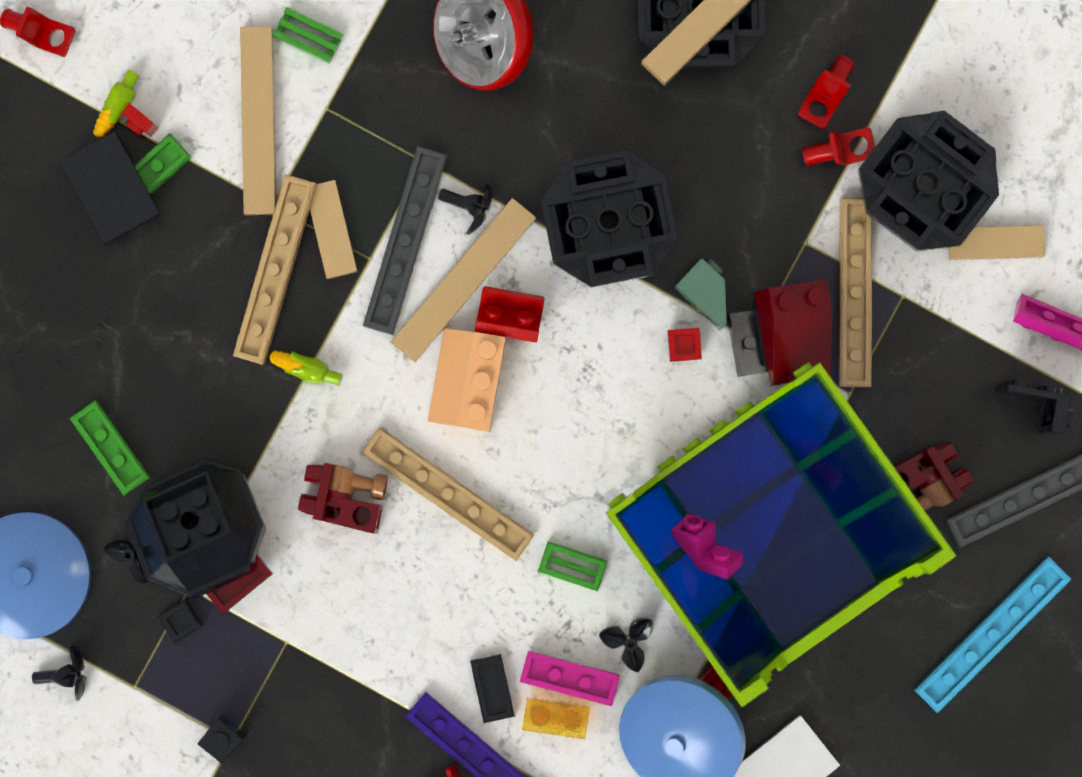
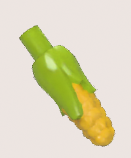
M128 70L122 82H116L110 89L108 97L104 101L105 105L99 114L95 129L93 130L96 138L101 139L109 134L120 119L122 111L129 103L133 102L135 91L132 89L139 78V75L135 72Z
M273 351L270 355L271 363L284 369V373L296 376L308 383L323 384L326 381L339 386L342 381L343 374L329 370L328 365L317 358L306 357L294 351L291 354Z

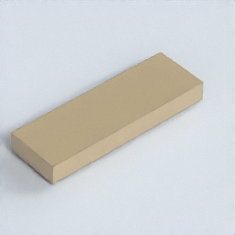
M336 180L317 184L310 212L326 279L357 273L358 270Z
M1044 225L974 227L961 246L948 248L949 260L1045 257Z

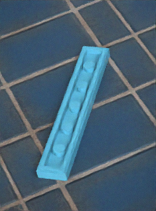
M1047 556L914 691L938 713L1071 578Z

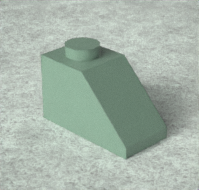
M701 258L674 289L721 331L727 325L725 279L721 276L723 270L711 259L706 262Z

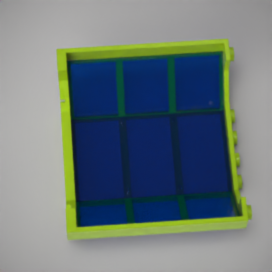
M809 362L793 373L796 377L795 379L754 406L751 402H748L735 411V414L738 416L729 424L722 420L709 430L712 436L703 442L699 438L695 439L683 448L686 454L675 460L671 456L657 466L660 472L628 496L621 493L607 503L610 509L605 514L741 707L769 689L767 684L772 680L771 671L774 668L778 672L783 670L799 656L887 594L904 584L901 580L905 576L907 579L913 576L917 578L922 574L930 575L956 557L953 550L821 363L813 367ZM687 514L697 515L703 519L715 522L716 544L743 553V564L727 580L700 571L673 537L672 528Z

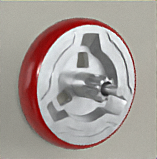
M438 0L433 16V37L437 53L448 72L461 84L476 90H496L512 83L526 68L533 48L534 33L531 15L524 0ZM493 9L496 17L490 19L487 15ZM491 45L492 59H489L485 50L486 46Z

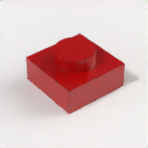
M130 103L122 111V114L129 119L125 124L139 136L145 132L148 136L152 137L159 129Z
M699 328L667 330L670 362L702 359Z

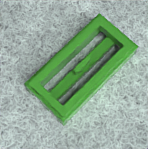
M286 7L283 12L284 15L273 33V37L330 64L343 38V34ZM290 18L334 38L333 43L290 23ZM285 28L328 48V53L325 54L284 34Z
M548 541L538 572L598 591L608 561ZM551 550L600 565L599 569L596 571L551 556ZM547 562L596 577L595 581L592 583L547 568Z

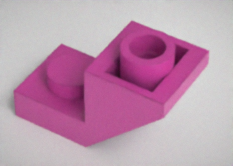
M687 514L672 528L673 537L700 571L727 580L743 564V553L716 544L715 522L703 519L697 515Z

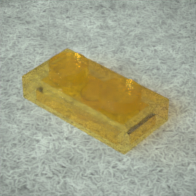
M527 697L522 730L585 739L590 707Z

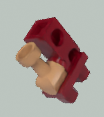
M951 442L936 447L929 446L894 466L910 491L916 487L919 488L922 495L916 499L924 511L933 506L943 507L964 495L962 491L974 482L965 467L953 474L947 468L946 464L958 457V453ZM883 473L874 476L882 492L891 487ZM897 495L888 501H895L900 497ZM903 501L893 506L898 518L906 528L916 522Z
M324 463V466H306L304 481L320 485L317 496L301 494L298 504L299 511L313 515L312 519L373 534L378 533L383 505L353 500L352 497L354 490L369 491L373 499L383 501L388 483L387 475L376 474L374 479L355 474L348 467Z

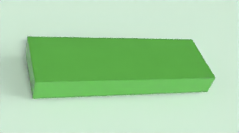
M169 133L134 166L150 195H152L180 170L192 156Z
M97 400L70 418L123 496H126L151 478Z

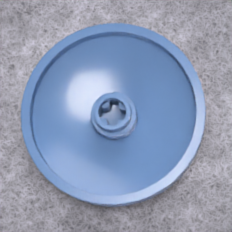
M22 512L0 518V634L16 639H34L55 633L68 625L78 615L89 595L92 569L85 545L75 531L55 517L35 512Z
M669 675L658 677L645 683L629 699L620 718L619 735L623 752L632 768L640 777H734L744 758L746 746L745 732L736 709L717 689L692 677Z

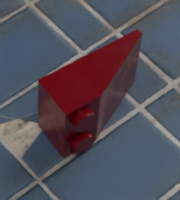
M827 279L771 287L755 292L754 296L770 385L789 383L796 378L793 373L808 362L812 367L821 363L828 375L831 376L832 307Z

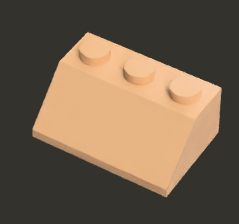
M444 328L428 416L429 422L490 432L506 337Z

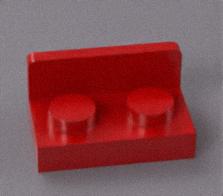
M484 286L474 332L537 343L545 298L539 295Z

